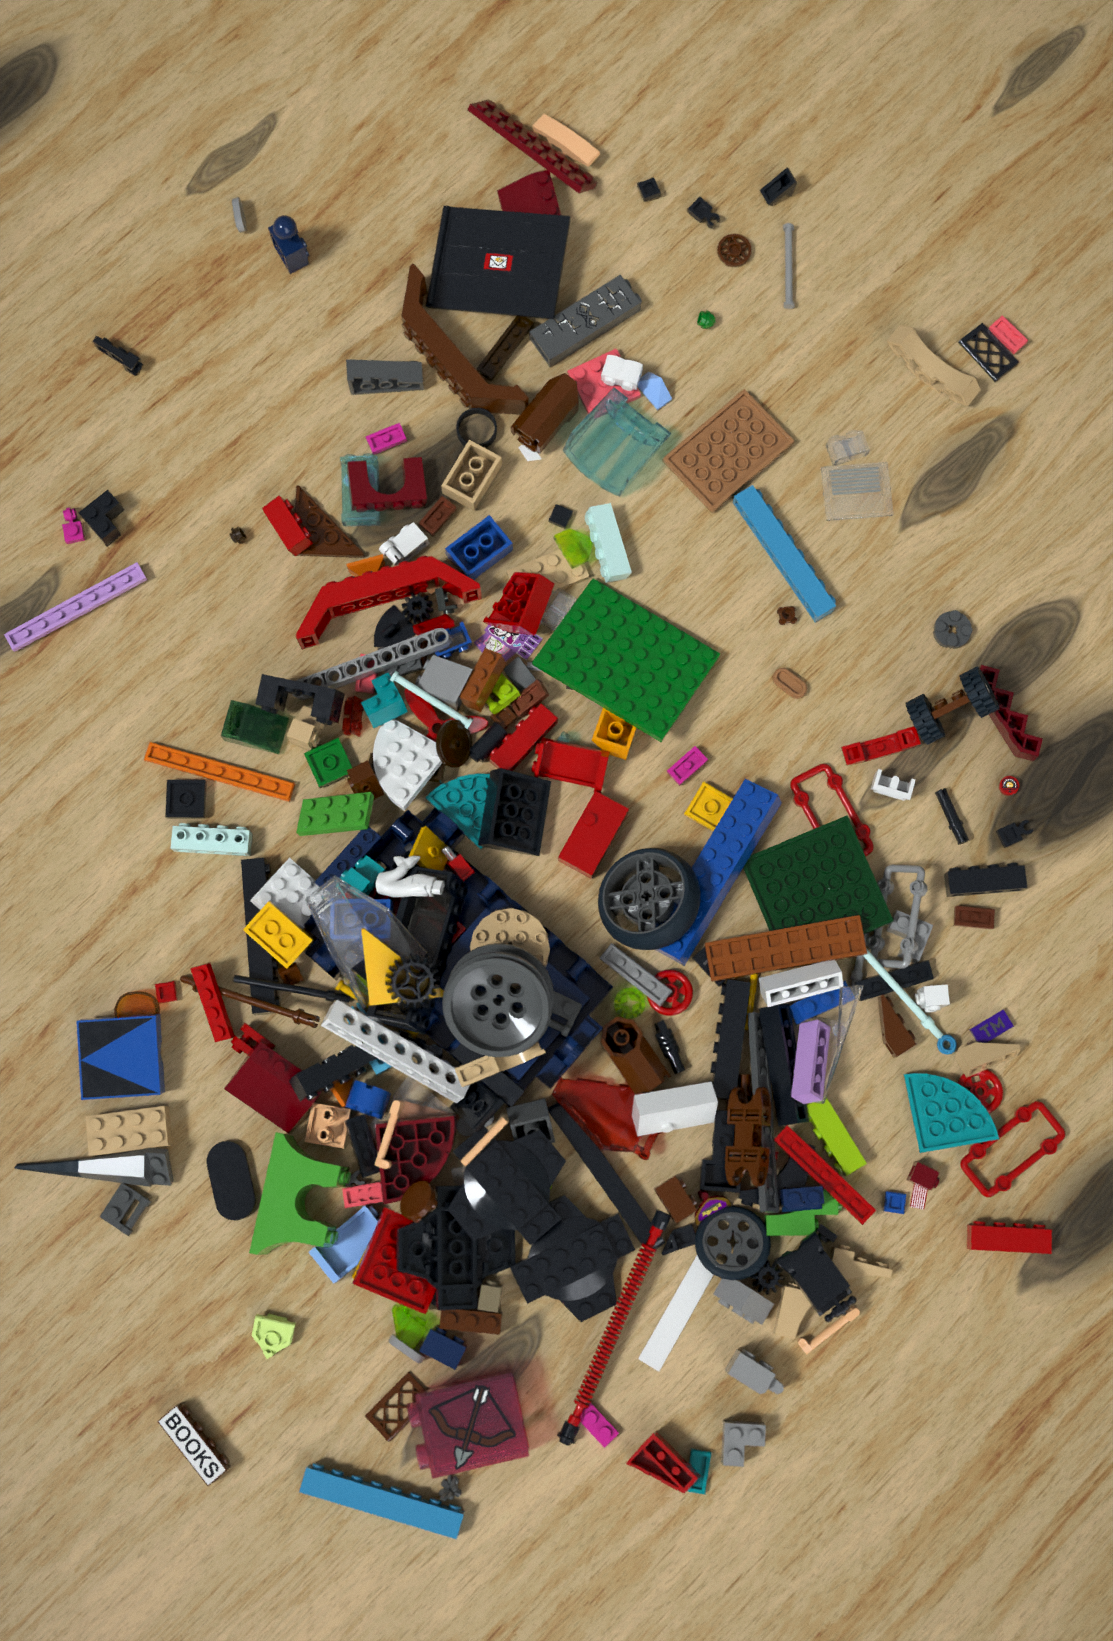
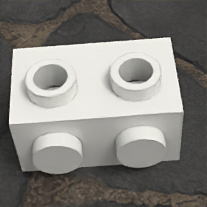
M948 985L924 986L918 989L917 993H915V1003L919 1005L920 1009H925V1013L941 1010L940 1008L950 1004Z

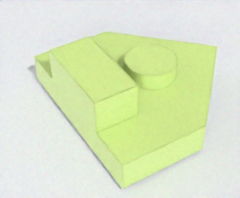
M257 1314L255 1316L252 1337L259 1344L267 1359L292 1343L295 1322L287 1321L288 1318L272 1314L267 1316Z

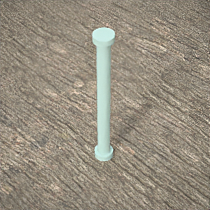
M395 671L390 678V681L399 683L452 718L461 721L466 729L471 725L472 718L468 719L399 675L398 671Z

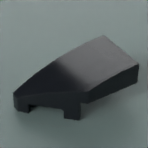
M693 1224L672 1231L662 1251V1256L695 1245L696 1233Z

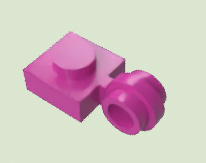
M67 507L66 510H63L65 521H69V523L62 524L66 544L85 541L82 522H74L77 519L75 508Z

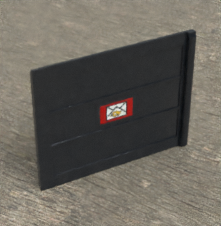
M443 205L426 307L554 319L571 217Z

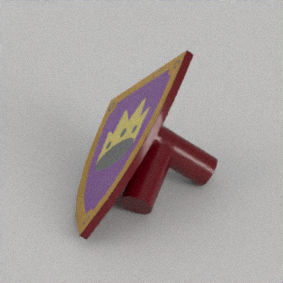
M699 1190L697 1194L702 1203L694 1216L696 1225H699L704 1218L714 1212L731 1206L727 1197H709L705 1190Z

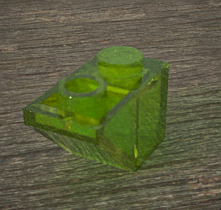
M394 1305L392 1313L396 1338L411 1349H414L428 1329L426 1326L427 1322L419 1316L414 1318L409 1314L410 1310L404 1305Z

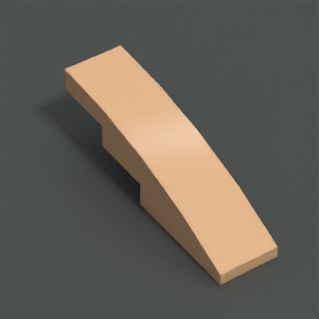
M543 114L532 126L535 132L547 137L549 143L561 148L564 155L588 167L600 155V152L586 140L546 114Z

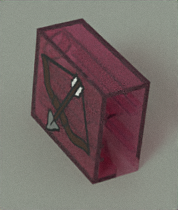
M513 1369L420 1390L415 1394L416 1402L407 1404L411 1427H422L425 1443L416 1445L418 1465L420 1470L430 1468L432 1479L528 1457L530 1454Z

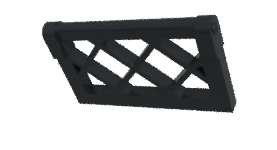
M983 323L958 342L994 382L998 381L1019 363ZM982 332L988 339L977 338L978 333ZM968 341H975L974 349L967 344ZM977 342H987V351L977 350ZM990 343L1000 352L990 351ZM977 353L987 354L986 362H984L977 355ZM989 355L1000 356L999 364L989 363ZM1002 356L1010 362L1008 365L1002 364ZM989 367H998L999 372L995 374Z

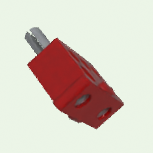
M449 846L442 849V852L449 859L446 864L462 881H465L475 873L474 869L469 866L461 854L455 855Z

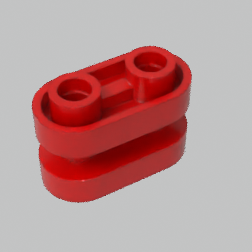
M246 1023L240 1028L244 1032L242 1037L239 1038L235 1035L230 1041L233 1044L231 1048L239 1054L244 1052L248 1055L252 1047L247 1044L250 1038L256 1042L260 1040L271 1049L276 1047V1045Z

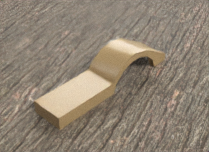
M537 1042L528 1050L517 1055L508 1057L484 1056L455 1068V1071L463 1088L527 1062L546 1052L544 1049L541 1050Z

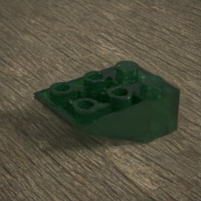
M231 700L221 737L226 742L280 754L289 718L263 711L261 708Z

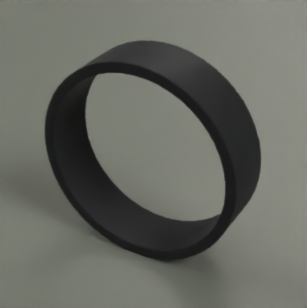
M482 408L466 410L460 415L456 424L459 441L464 446L468 443L459 433L461 422L470 415L481 414L488 417L495 427L492 437L488 441L478 444L484 448L489 447L497 436V424L494 416Z

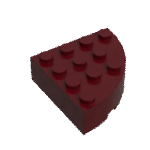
M457 1113L397 1119L385 1159L392 1162V1166L388 1169L380 1168L383 1205L401 1201L404 1193L412 1184L418 1181L430 1183L438 1175L448 1160L454 1145L457 1130ZM378 1121L375 1124L378 1151L388 1121Z

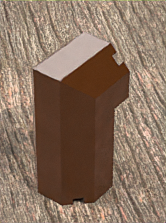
M565 373L548 380L511 426V433L513 435L517 433L519 436L517 440L532 452L537 450V453H541L562 426L572 420L579 407L577 381Z
M615 1017L604 1025L600 1045L635 1095L649 1093L665 1081L664 1077L667 1080L671 1077L633 1019Z

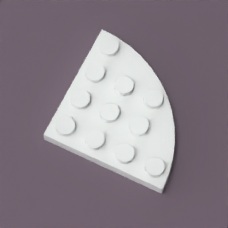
M396 719L381 725L373 748L375 773L380 786L388 798L405 811L441 766L442 762L436 751V742Z

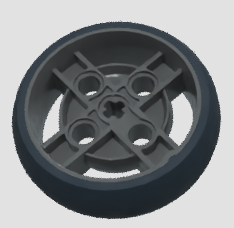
M644 848L630 852L615 862L602 880L598 894V910L601 921L608 933L627 947L638 950H655L666 947L679 940L694 923L700 907L701 893L699 882L692 867L683 858L671 851L659 848ZM659 867L674 869L680 874L682 881L673 883L668 876L659 872ZM625 915L629 921L638 925V932L622 928L617 920V916Z

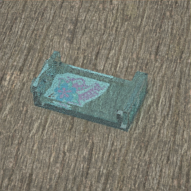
M370 453L363 456L347 454L345 457H340L342 474L341 521L343 527L381 525L380 511H375V509L367 510L366 512L351 511L347 477V462L366 461L369 483L374 490L380 493L379 461L377 455Z

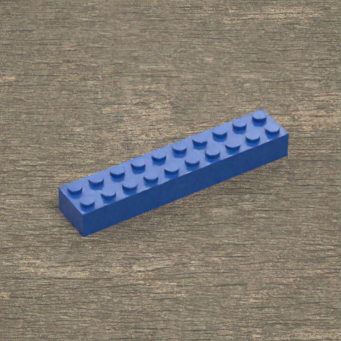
M747 779L743 781L692 866L698 879L701 893L700 907L694 923L679 940L666 947L655 949L656 951L683 966L686 965L782 804L778 794Z

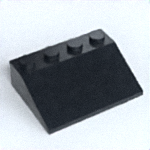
M502 768L491 770L478 846L540 856L551 781Z

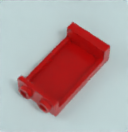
M542 738L541 743H537L535 754L538 755L537 761H533L531 771L535 772L534 777L538 778L541 776L594 788V792L601 793L610 754L609 751L548 738Z

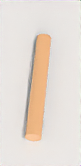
M502 1117L460 1162L466 1167L508 1122Z

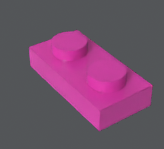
M400 423L365 436L373 455L407 442Z
M694 746L671 766L667 773L680 786L703 766L708 759Z
M592 1403L589 1404L588 1409H583L580 1422L605 1448L619 1432Z

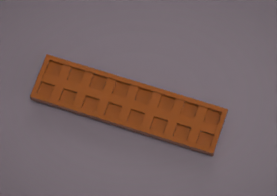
M860 915L705 943L712 982L867 955Z

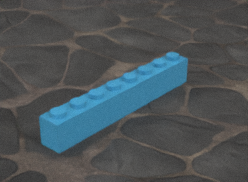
M751 485L735 495L733 498L734 506L813 621L817 622L832 613L836 607L834 597L826 592L823 581L817 579L812 565L806 563L803 552L793 544L792 536L786 534L783 529V523L780 519L775 518L772 507L764 502L761 491Z
M313 1463L306 1467L300 1493L453 1539L458 1537L465 1512L458 1505L449 1504V1506L441 1504V1500L435 1498L426 1500L422 1498L421 1494L410 1492L409 1495L403 1493L401 1488L391 1486L389 1489L383 1487V1483L371 1480V1483L363 1481V1477L352 1474L349 1477L343 1475L344 1472L338 1469L329 1471L318 1463Z

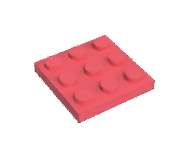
M617 348L567 371L568 376L577 381L578 396L591 420L641 398L638 388L637 390L627 391L620 385L609 386L601 380V373L607 355L621 357Z

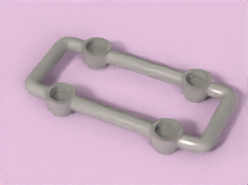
M892 864L885 868L883 879L877 882L886 904L888 895L894 890V884L890 881L891 873H917L916 880L910 884V891L914 897L907 938H904L900 943L901 949L904 952L903 961L877 959L878 952L885 945V941L881 937L883 927L874 930V935L867 939V945L871 949V954L883 967L906 968L911 962L912 954L918 950L915 933L921 897L927 893L928 887L924 882L925 871L921 866Z

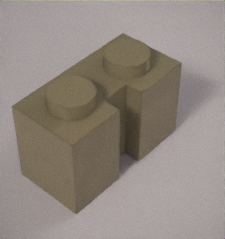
M487 1280L486 1283L481 1285L478 1310L498 1313L503 1286L499 1285V1281Z

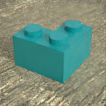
M389 673L371 680L377 695L361 702L373 728L408 712L394 682L390 681Z
M367 855L357 861L355 864L356 869L351 867L350 870H345L340 876L341 881L339 883L357 899H366L376 887V879L379 873L386 872L383 867Z

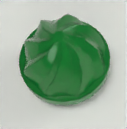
M706 310L699 313L697 325L701 326L702 329H708L715 324V316L710 311Z

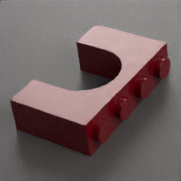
M422 457L403 458L404 486L394 494H381L372 488L368 479L366 461L347 462L351 511L366 512L371 509L383 511L386 508L401 510L404 507L418 509L425 506L427 495Z

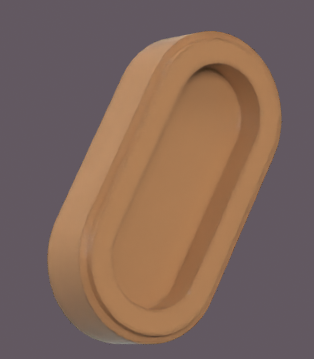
M779 668L774 672L772 679L778 688L794 699L804 697L807 692V685L804 681L786 668Z

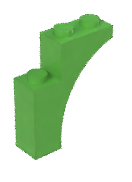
M823 1188L825 1204H822V1209L792 1211L779 1215H764L767 1236H808L818 1229V1219H815V1215H839L838 1211H841L842 1206Z

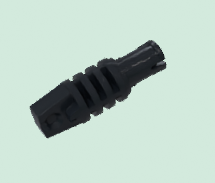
M664 1020L655 1023L654 1027L657 1032L655 1037L663 1052V1056L666 1059L668 1058L674 1074L686 1070L679 1056L680 1048L671 1028H667Z

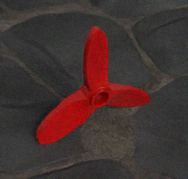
M405 688V699L410 709L428 728L426 737L436 742L437 734L432 731V726L434 724L442 726L448 720H440L429 702ZM465 716L468 719H473L468 728L470 734L479 732L488 725V721L483 717Z

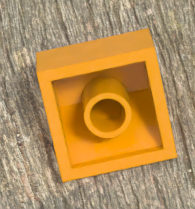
M602 708L592 741L602 750L609 751V755L626 760L637 728Z

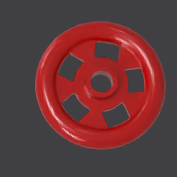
M663 970L655 974L654 977L659 981L668 978L669 983L664 985L674 993L665 1002H672V1007L665 1008L663 1004L660 1007L647 997L650 1006L656 1012L666 1016L677 1015L685 1011L693 998V987L687 976L677 970ZM677 980L683 984L680 989L674 984ZM679 994L685 996L682 1003L676 1001L679 997Z
M986 1069L967 1078L962 1074L957 1082L963 1087H970V1092L982 1103L988 1113L995 1111L999 1107L1003 1098V1087L999 1078L992 1071ZM979 1076L980 1082L972 1083L971 1078ZM991 1080L994 1087L989 1089L985 1082ZM978 1088L983 1089L982 1095L977 1093ZM989 1094L994 1097L990 1104L985 1101Z

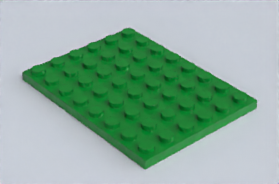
M592 578L534 658L532 665L662 743L719 659L720 653Z

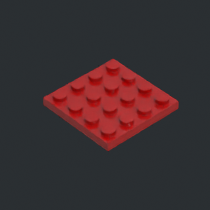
M384 1207L352 1284L426 1314L436 1289L424 1278L398 1271L396 1264V1228L413 1221L400 1213Z

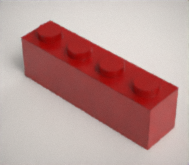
M544 705L534 706L528 713L530 716L525 721L522 719L516 725L515 732L513 734L509 733L502 742L504 743L501 747L493 749L490 753V763L497 769L502 768L513 771L536 747L537 743H540L542 738L558 723V718Z
M973 1221V1225H967V1249L1052 1254V1229H1046V1225L1033 1224V1228H1026V1224L1013 1223V1227H1006V1223L993 1222V1226H985L986 1222Z

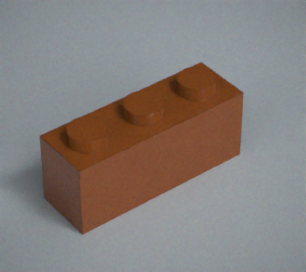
M487 648L484 649L459 696L464 706L479 712L482 711L506 666L502 654Z

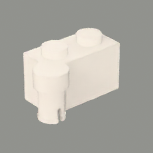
M413 522L410 525H405L397 536H392L380 546L379 551L384 556H387L396 566L400 562L412 559L428 546L429 542L425 534Z

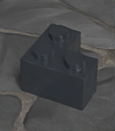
M106 490L82 509L79 514L106 547L121 536L111 521L121 514L124 509L111 492Z

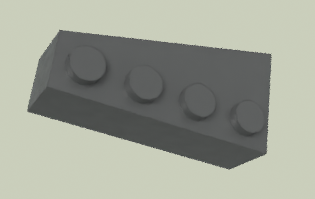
M346 359L347 381L351 395L424 390L422 362Z

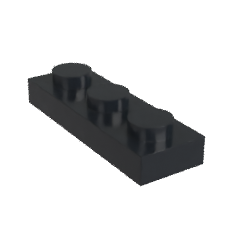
M365 1115L345 1120L344 1122L362 1178L379 1173L380 1168L374 1165L377 1153Z

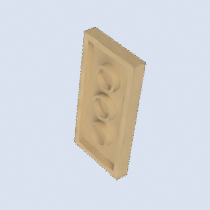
M575 543L506 571L509 580L514 572L541 574L555 584L552 593L587 580L590 577Z

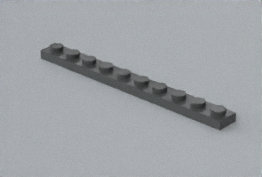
M752 1012L748 1013L753 1095H755L758 1087H765L769 1091L771 1100V1126H762L761 1147L769 1148L770 1151L766 1182L763 1186H758L760 1212L777 1213L779 1212L775 1141H773L771 1080L760 1013Z

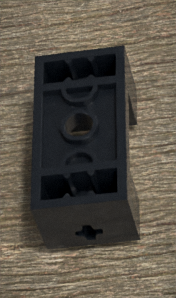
M262 674L255 703L261 706V710L277 714L278 711L284 712L288 692L299 696L302 692V695L314 699L311 716L316 718V722L331 726L333 722L339 723L345 693L332 688Z

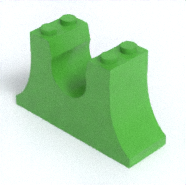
M276 1132L249 1253L255 1255L268 1254L276 1247L292 1242L319 1247H333L338 1238L337 1227L326 1221L312 1219L306 1212L305 1198L312 1188L319 1185L327 1188L345 1187V1183L348 1184L351 1177L349 1167L315 1159L300 1148L294 1136Z

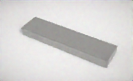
M612 943L601 955L600 960L661 1007L672 993L671 989Z

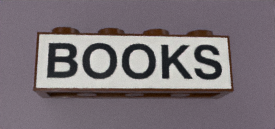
M179 1403L157 1422L206 1485L209 1486L230 1468L228 1464L230 1461L224 1453L220 1454L216 1449V1442L204 1434L202 1424L199 1421L195 1422L190 1416L192 1414L190 1409L185 1404Z

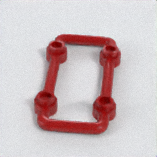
M823 763L794 777L790 782L791 789L795 795L793 802L797 807H802L811 826L815 829L820 827V824L808 804L809 795L801 791L798 784L825 771L828 777L827 786L831 790L836 791L856 827L854 832L857 838L863 840L866 848L862 849L865 856L872 853L874 845L869 837L871 830L868 825L862 824L842 788L843 779L840 775L834 774L832 768L828 764Z
M1034 1101L1027 1107L1017 1108L1014 1117L997 1130L999 1139L1019 1123L1030 1121L1032 1113L1036 1109H1039L1058 1134L1052 1139L1042 1140L1040 1149L1006 1176L996 1177L994 1186L990 1189L984 1186L968 1164L974 1159H982L986 1155V1149L997 1140L972 1144L969 1147V1153L961 1159V1169L984 1197H992L999 1191H1008L1011 1188V1182L1045 1154H1054L1057 1151V1145L1065 1138L1064 1128L1042 1102Z

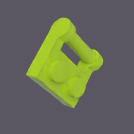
M501 673L492 690L499 701L494 702L489 696L486 704L493 714H497L517 699L520 693Z

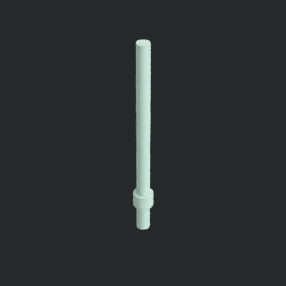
M866 948L867 955L862 956L921 1020L922 1026L925 1029H929L937 1039L941 1038L943 1033L934 1024L935 1021L920 1009Z

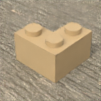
M302 706L298 719L293 718L286 736L292 745L310 751L319 746L321 740L319 735L321 730H325L326 724L316 722V718L311 716L312 708Z

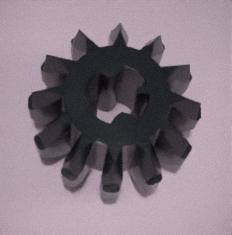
M419 592L418 596L411 593V599L405 597L406 603L402 604L404 609L402 613L404 616H407V621L413 619V623L417 624L418 620L424 622V618H431L429 613L434 612L431 607L433 602L428 601V595L422 597V593Z
M767 1260L765 1267L763 1266L757 1272V1275L750 1277L751 1279H757V1281L752 1283L753 1287L760 1284L757 1290L759 1293L763 1291L764 1287L766 1295H769L770 1288L774 1293L777 1292L775 1285L782 1288L783 1284L779 1283L778 1279L784 1280L785 1276L778 1275L783 1269L778 1268L775 1270L776 1262H773L770 1267V1261ZM769 1271V1274L772 1275V1279H769L768 1283H765L766 1280L762 1277L763 1275H766V1272Z

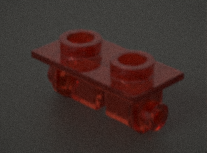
M355 695L347 697L345 701L344 715H350V718H343L342 731L343 735L351 736L353 734L360 737L362 712L364 711L361 702L364 700Z

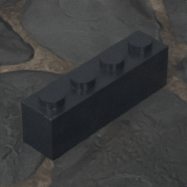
M1008 863L1006 864L1007 867H999V864L988 865V868L980 869V866L968 867V870H961L960 867L950 868L944 874L946 896L955 897L1024 891L1028 888L1025 865Z

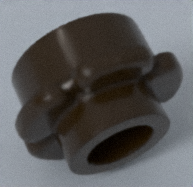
M239 526L235 529L231 528L232 533H230V537L233 542L242 544V541L246 540L243 530Z

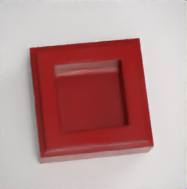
M175 981L155 984L158 1004L178 1001Z

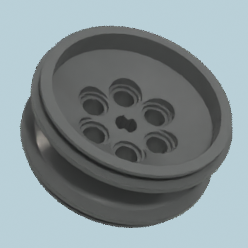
M502 943L480 946L464 955L451 971L443 994V1013L452 1034L468 1049L489 1057L517 1055L535 1045L548 1028L554 1005L553 983L544 965L530 952L514 945ZM500 975L502 980L497 981L493 976ZM518 983L521 988L515 989L511 984ZM477 986H484L486 991H479ZM498 994L502 995L503 999H498L496 996ZM520 1002L523 1007L517 1008L513 1003ZM479 1005H486L488 1010H481ZM504 1013L507 1017L499 1018L497 1014Z

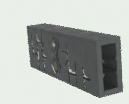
M620 274L556 314L554 319H549L529 331L530 340L548 366L552 367L638 313L641 309V298L637 293L634 294L627 279L624 280Z

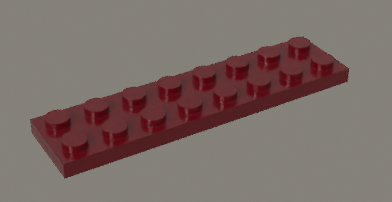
M484 100L469 105L468 111L577 193L580 194L595 189L598 182L593 179L594 177L590 173L582 171L578 164L570 162L563 153L551 148L550 143L542 141L535 132L527 130L523 123L511 118L508 112L500 110L496 107L495 102Z

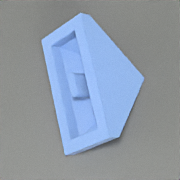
M648 372L640 378L638 383L639 390L657 411L672 400L661 377Z

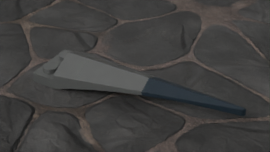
M145 1148L76 1160L22 1163L14 1167L19 1170L151 1187L152 1184L171 1186L174 1181L168 1149Z

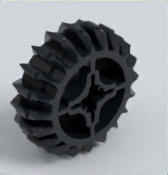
M409 953L408 960H405V956L401 955V963L397 959L394 960L396 968L391 965L388 967L393 973H386V977L391 980L385 981V985L391 986L387 989V992L393 993L391 996L392 1000L398 998V1005L405 1001V1007L408 1008L410 1002H412L413 1008H416V1002L420 1001V1005L424 1006L423 999H426L428 1002L431 1001L429 994L436 996L437 993L432 988H439V984L435 982L439 981L440 977L435 975L438 973L437 968L431 969L434 966L432 961L426 964L428 957L425 956L420 961V954H417L416 958L413 959L412 953ZM410 966L422 967L426 972H413ZM404 968L406 976L400 980V983L396 984L397 975ZM409 972L414 979L418 978L415 980L416 989L414 985H411V982L408 984L410 981ZM429 977L428 986L421 993L419 986ZM411 989L415 995H406L399 990Z

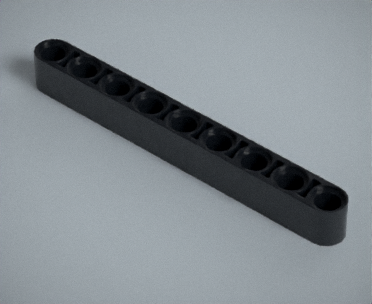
M561 1097L547 1107L548 1112L640 1243L646 1244L652 1227L650 1220L567 1102ZM661 1236L657 1238L654 1245L655 1249L665 1244Z

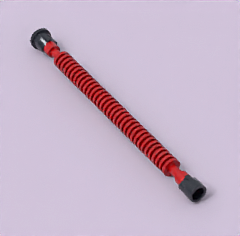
M658 1209L651 1222L652 1227L649 1231V1239L646 1244L642 1243L641 1246L644 1249H639L642 1254L638 1253L637 1256L640 1258H635V1261L638 1263H633V1266L636 1268H631V1271L634 1273L629 1272L631 1277L626 1279L629 1282L624 1284L627 1287L623 1286L622 1288L625 1292L621 1291L620 1293L623 1297L619 1296L618 1300L620 1301L616 1302V1305H618L614 1307L616 1311H612L614 1316H610L612 1321H608L610 1326L606 1325L607 1330L603 1332L605 1335L601 1337L603 1340L599 1341L601 1345L597 1346L599 1350L595 1351L597 1355H593L595 1360H591L590 1369L586 1371L588 1374L584 1376L586 1379L582 1381L584 1384L580 1385L582 1389L578 1390L580 1394H576L574 1403L577 1405L574 1412L570 1414L568 1420H565L561 1431L557 1433V1436L560 1438L559 1441L567 1446H570L571 1443H576L575 1438L580 1429L579 1424L584 1408H589L591 1399L594 1396L593 1394L596 1392L595 1389L598 1387L597 1384L600 1382L599 1379L602 1378L601 1374L604 1373L602 1369H606L604 1364H608L610 1355L613 1352L612 1350L615 1348L614 1345L617 1343L616 1340L619 1339L617 1335L621 1334L619 1330L623 1329L621 1325H625L623 1320H627L625 1315L629 1316L630 1312L627 1310L631 1311L632 1309L629 1305L633 1306L634 1303L632 1301L636 1299L634 1296L638 1295L636 1291L640 1290L638 1286L642 1285L639 1281H644V1278L641 1276H646V1273L643 1271L648 1272L647 1267L651 1265L647 1261L652 1262L653 1259L650 1256L654 1257L655 1254L652 1252L657 1251L654 1248L657 1238H660L670 1221L671 1215Z

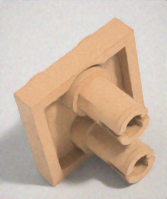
M313 1103L305 1142L344 1149L348 1132L344 1121L350 1119L352 1109Z

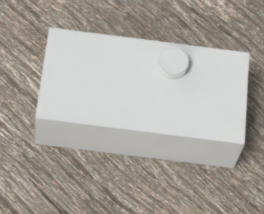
M712 1082L634 1095L632 1119L637 1136L659 1132L668 1133L676 1129L714 1123L718 1100Z

